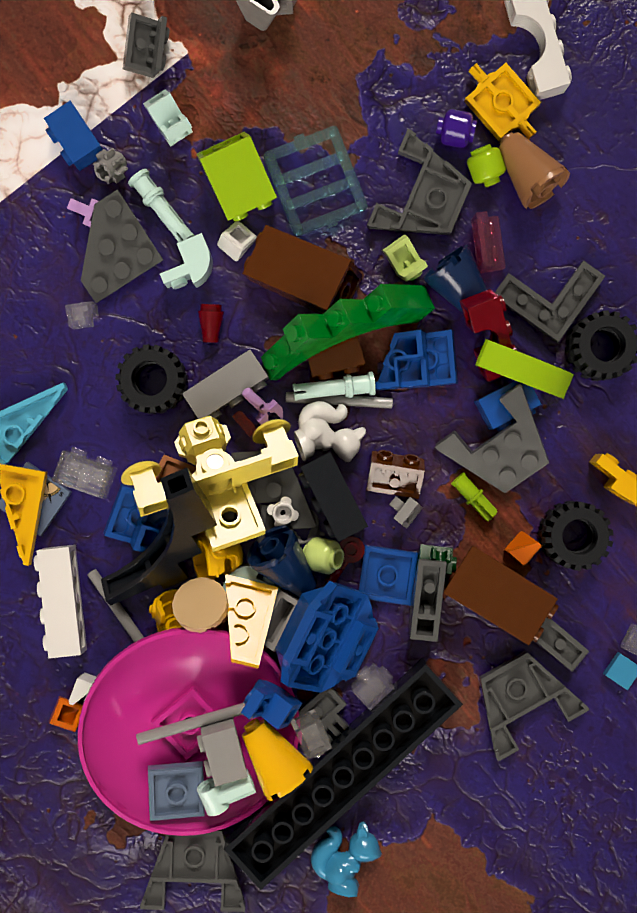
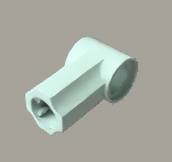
M246 769L247 778L216 787L213 778H209L199 784L197 792L207 815H219L226 811L231 803L256 793V788L248 769Z

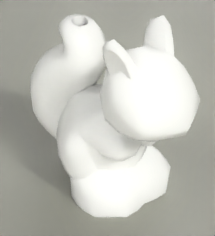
M316 401L302 409L298 420L299 429L294 431V438L303 461L311 459L315 449L328 451L330 448H333L342 460L350 462L359 452L361 447L360 441L364 437L366 429L363 427L355 430L344 428L334 432L330 428L329 423L334 424L343 421L348 414L346 406L339 404L337 409H335L327 402Z

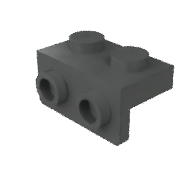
M131 12L128 18L123 70L154 78L160 71L164 70L166 54H163V49L170 33V29L166 27L167 17L161 16L158 20H154Z

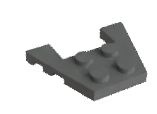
M407 129L398 154L422 164L421 171L403 213L376 203L367 228L450 235L472 183L449 162L440 158L427 143L424 144L416 137V133Z
M521 383L511 388L499 399L515 419L510 425L473 451L455 430L435 445L438 451L504 493L549 464L548 455Z
M261 451L231 453L234 462L261 455ZM293 467L247 482L255 503L280 502L282 497H289L291 499L293 509L299 513L298 519L291 521L292 529L316 528V522ZM228 511L223 514L222 518L226 522H234L236 520V513Z
M526 651L479 676L494 755L498 762L519 750L506 725L549 700L555 699L568 722L589 711V708Z
M221 829L200 835H166L140 909L164 910L166 906L167 882L221 883V911L245 912L246 902L233 860L224 851L226 842L224 830Z

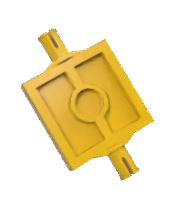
M477 63L474 64V67L472 66L468 72L477 80L478 85L465 98L464 102L498 141L509 132L518 128L528 139H531L537 131L530 125L527 119L540 106V100L507 63L488 75Z

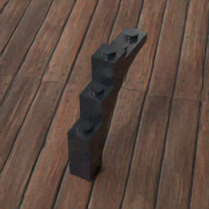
M187 467L160 479L168 503L166 520L154 541L136 559L101 579L105 600L110 606L157 585H161L163 589H166L189 579L184 560L203 553L197 534L217 526L210 502Z

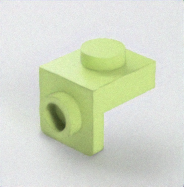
M406 235L401 236L382 250L397 276L405 281L418 278L423 273L422 270L428 267L426 261L420 259Z

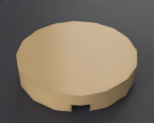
M204 577L191 579L181 585L175 593L172 602L173 614L179 624L188 631L198 633L206 632V629L215 628L220 625L226 617L229 607L227 593L221 584L211 578Z

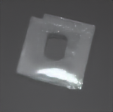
M90 301L65 305L69 327L73 329L94 327L93 316L99 315L97 304Z

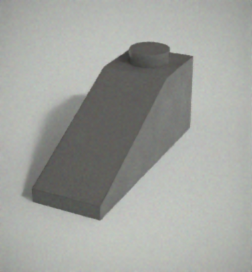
M418 559L408 626L410 639L438 641L446 561Z

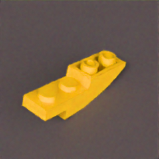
M608 453L605 455L595 454L589 463L609 478L603 487L622 500L637 506V475L630 470L625 472L618 466L620 462Z

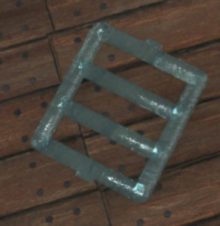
M336 126L328 127L308 136H304V134L293 137L294 141L265 152V162L295 236H301L326 225L328 228L338 225L337 221L367 209L366 199L339 129ZM331 139L336 151L335 154L281 174L276 159ZM341 164L346 178L291 199L286 184ZM350 188L355 203L300 223L295 209Z

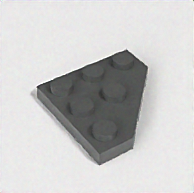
M118 189L94 204L81 275V282L95 303H98L163 261L160 253Z

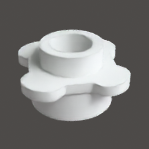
M282 497L280 502L275 505L270 504L267 507L268 514L272 515L275 520V526L288 524L291 521H296L299 517V513L293 509L292 501L289 497ZM281 510H285L284 515L280 514Z

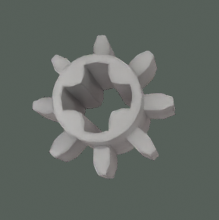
M112 148L109 151L103 149L96 154L98 160L93 165L95 174L100 180L106 181L107 184L113 181L117 184L125 178L123 173L128 170L127 162L120 152Z

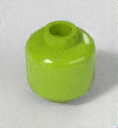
M491 144L471 151V157L467 159V166L473 182L476 184L484 183L485 187L500 182L499 176L505 173L506 166L499 148L491 147Z

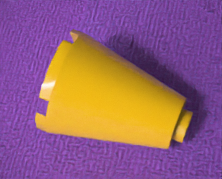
M255 718L243 727L245 732L242 734V738L267 800L273 801L272 795L274 794L281 798L290 793L306 779L303 774L307 769L310 773L312 772L313 766L310 761L265 719L259 721Z

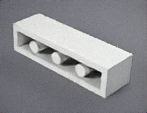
M76 545L36 550L37 555L34 557V567L36 571H39L40 582L37 583V594L39 598H42L43 606L40 610V621L42 624H45L46 635L43 636L44 650L48 651V659L81 655L87 650Z

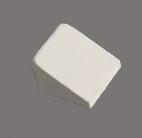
M236 221L221 234L217 245L234 261H238L256 241L257 236L240 221Z
M84 673L77 678L69 699L70 705H74L88 693L96 676Z

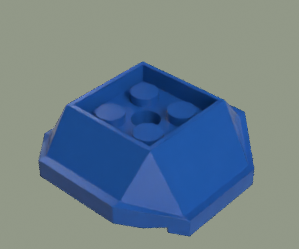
M329 581L324 587L302 593L275 647L282 671L281 682L287 687L321 693L334 687L342 680L347 681L356 677L379 629L376 619L373 618L369 596L360 590Z

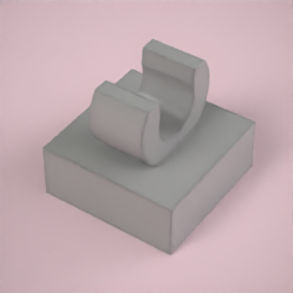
M395 496L389 504L398 511L394 519L405 528H408L423 509L411 497L404 503Z

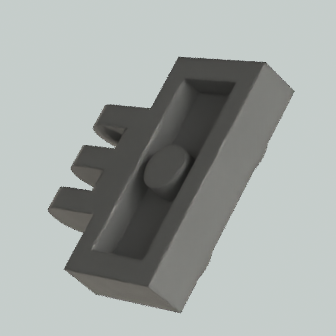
M333 687L321 693L317 692L298 710L300 734L306 741L317 732L327 744H330L333 739L327 733L329 730L336 737L341 734L340 730L335 726L336 723L344 730L349 727L348 723L338 713L347 705L346 701Z

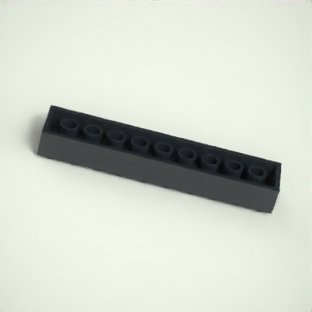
M421 658L350 723L346 730H343L338 737H335L330 744L326 745L310 760L313 770L311 773L308 769L303 775L306 779L298 787L281 798L274 794L272 796L273 801L268 800L260 809L251 814L228 835L224 851L253 883L262 890L463 705L461 700L434 669Z

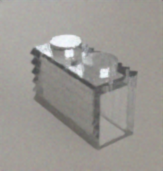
M72 447L71 451L63 450L52 481L101 499L108 498L118 470L117 467L111 466L113 461L97 456L96 460L86 457L88 452Z

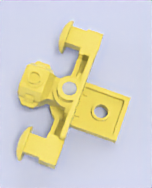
M206 416L187 422L180 429L179 436L174 442L178 455L196 465V471L192 476L210 502L217 526L205 530L213 552L266 533L247 482L298 465V453L292 440H289L286 435L291 427L290 423L286 420L274 419L260 425L254 431L252 438L255 443L265 444L266 448L261 449V455L234 462L233 458L225 452L231 436L227 426L219 424L217 419ZM154 461L135 463L128 467L121 476L123 484L134 486L135 491H133L141 517L168 508L162 483H157L155 478L160 474L162 468ZM232 511L237 514L238 518L234 522H226L222 518L223 514Z

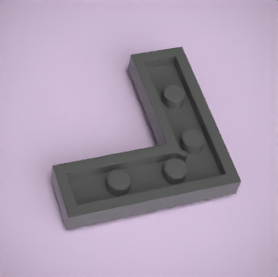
M582 261L552 304L509 273L494 293L503 297L509 310L557 343L605 278V275L587 262Z

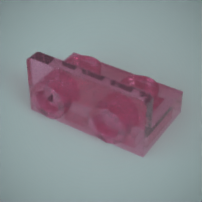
M487 211L477 212L471 223L478 269L480 273L503 270L505 268L499 217H488Z

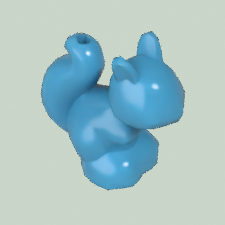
M364 821L359 823L357 833L351 837L348 851L338 852L342 844V833L336 826H330L326 830L329 837L318 841L312 850V868L319 877L328 881V889L337 895L357 897L359 883L355 875L360 870L361 862H371L382 855L377 839L373 834L369 833L368 826Z

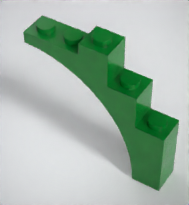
M380 284L364 299H339L324 314H298L283 328L285 335L264 353L261 359L269 379L279 380L300 363L331 346L373 330L400 324L418 323L432 312L435 307L425 285Z

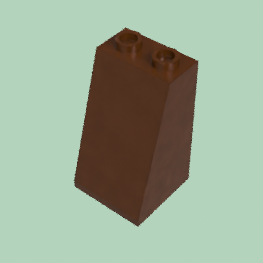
M265 225L263 231L258 234L255 248L251 256L246 259L242 273L251 282L318 314H324L339 299H352L363 277L351 259L268 225Z
M473 545L443 592L527 645H530L531 641L535 643L538 641L544 631L541 625L546 617L551 619L559 607L555 604L558 598Z

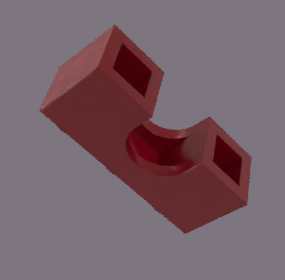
M489 289L460 300L466 325L474 334L483 330H490L488 340L517 351L515 345L511 344L510 336L513 335V331L508 320L505 321L503 312L507 309L501 295L498 296ZM483 345L473 349L476 361ZM478 366L479 372L488 382L502 377L500 374Z

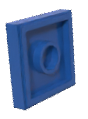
M365 545L358 590L367 594L369 600L411 606L418 552Z

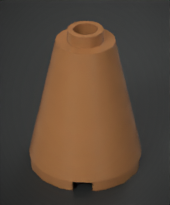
M510 132L500 140L499 150L502 154L506 170L522 205L526 209L527 207L533 209L555 195L552 190L557 185L562 188L569 179L570 172L565 166L521 133L513 134Z

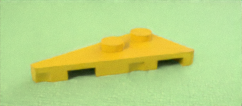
M0 463V493L6 503L5 510L11 530L14 529L19 557L22 559L23 565L29 566L32 564L48 472Z

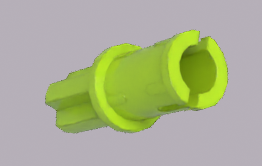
M464 472L451 483L467 500L466 504H471L485 521L491 520L497 514V509L482 494L483 490H479Z

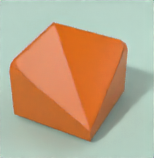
M520 531L504 550L518 563L526 565L541 548V544L525 532Z
M59 696L49 723L76 732L83 705L77 702L74 705H70L69 699Z

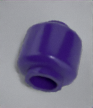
M449 109L444 118L439 117L436 134L441 135V143L443 145L465 148L468 142L473 143L477 121L473 120V115L470 112Z

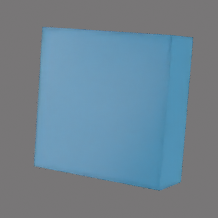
M617 652L603 674L628 690L637 677V664Z

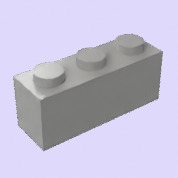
M248 350L182 394L198 419L206 416L217 419L222 415L220 410L228 405L233 408L245 400L242 396L245 388H251L257 393L267 386L265 381L269 377L252 351Z

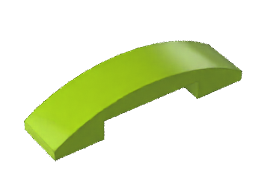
M485 339L475 364L564 399L574 374L487 339Z

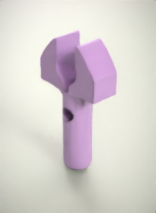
M251 388L243 390L242 396L259 411V415L255 419L261 425L270 421L267 412L275 413L283 419V409L274 399L270 403H265Z

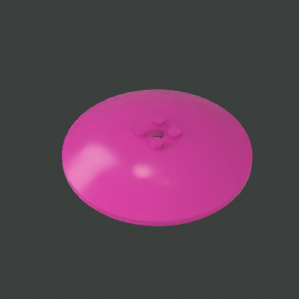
M181 627L154 633L138 640L118 653L102 669L91 685L79 718L78 750L80 761L86 778L96 795L109 809L127 822L140 828L166 835H200L234 825L249 817L268 801L262 791L242 738V734L245 732L243 727L253 719L249 720L246 716L240 715L233 718L246 769L251 774L256 793L231 803L226 811L216 816L207 815L204 808L205 816L150 821L148 765L203 761L204 781L213 777H207L204 760H208L206 751L200 752L197 736L201 735V727L138 745L136 734L179 722L188 717H196L244 703L246 696L259 679L269 681L295 697L292 688L287 687L281 682V668L264 650L259 668L231 662L228 631L210 628L206 629V632L198 633ZM299 711L288 727L277 730L296 749L298 748L300 734ZM261 716L256 717L259 721L264 719Z

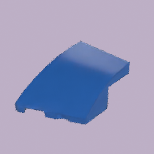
M422 330L394 333L390 344V351L385 357L382 372L375 383L376 390L458 384L454 331L445 330L425 333Z
M121 484L103 533L104 536L128 542L133 550L143 552L159 534L166 520L167 509L141 517L133 491H135L134 487Z

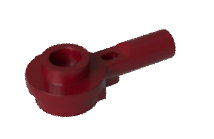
M349 536L340 542L341 549L344 552L342 566L334 573L329 574L325 581L336 583L349 563H355L363 557L365 547L359 538Z

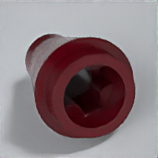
M200 304L198 315L203 342H219V333L225 312L222 311L221 304Z

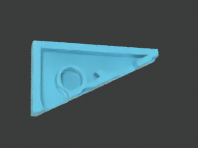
M66 383L56 385L0 411L1 464L8 465L68 390Z

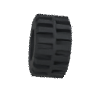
M609 310L593 313L572 327L570 330L572 333L566 339L569 345L565 347V353L569 352L570 357L567 358L568 363L573 362L575 366L572 369L576 373L581 372V377L585 379L591 378V381H605L622 376L623 373L629 372L633 368L631 364L637 363V335L634 333L637 327L635 324H628L630 319L627 316L619 317V312L609 313ZM597 331L606 333L613 340L614 354L608 362L597 359L591 351V338Z
M149 344L143 345V348H133L131 354L126 353L123 356L125 359L123 364L120 362L117 368L120 369V372L116 374L115 380L119 382V385H116L117 391L121 392L122 396L120 397L129 404L128 406L144 413L162 414L167 412L168 409L175 408L178 401H182L184 398L182 393L187 391L188 387L186 385L188 375L185 373L186 368L184 364L181 363L175 354L161 346H150ZM157 364L166 371L167 382L160 393L149 396L140 390L138 378L145 367Z
M564 501L563 504L558 503L554 505L555 508L553 510L549 509L545 513L547 517L546 519H541L540 524H543L542 530L538 529V535L542 538V540H539V543L545 549L543 552L551 558V561L565 568L581 571V568L585 570L591 569L592 564L598 566L602 563L600 558L608 556L609 552L606 551V548L613 545V541L609 540V536L614 534L613 529L608 528L611 522L609 518H604L603 515L605 513L602 510L596 509V506L584 502ZM579 519L586 525L588 532L587 540L581 548L570 551L563 543V531L569 522Z

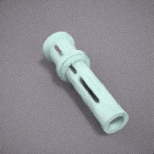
M147 169L140 170L128 181L129 186L137 190L143 198L142 202L144 205L151 207L178 242L194 236L164 198L163 189L157 187L149 177Z
M372 371L368 372L367 375L360 376L347 374L343 376V379L293 384V390L296 392L293 393L295 401L337 395L353 398V395L369 393L372 396L376 393L375 378Z

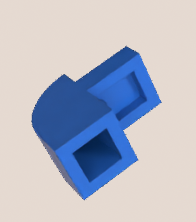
M259 679L244 700L246 705L241 713L249 720L261 716L279 730L289 726L303 703L281 687L269 681Z

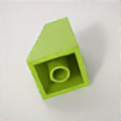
M246 132L237 134L196 154L228 221L231 219L234 222L242 220L248 216V211L255 208L258 210L265 209L273 204L272 200L277 198L251 136Z

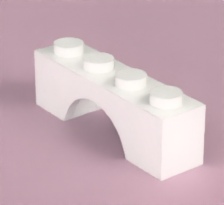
M504 0L511 26L521 27L529 31L536 38L540 48L539 60L530 68L526 76L529 89L539 100L564 93L571 83L572 75L569 66H565L563 59L564 47L562 41L558 40L555 32L556 19L553 14H550L548 8L549 0Z

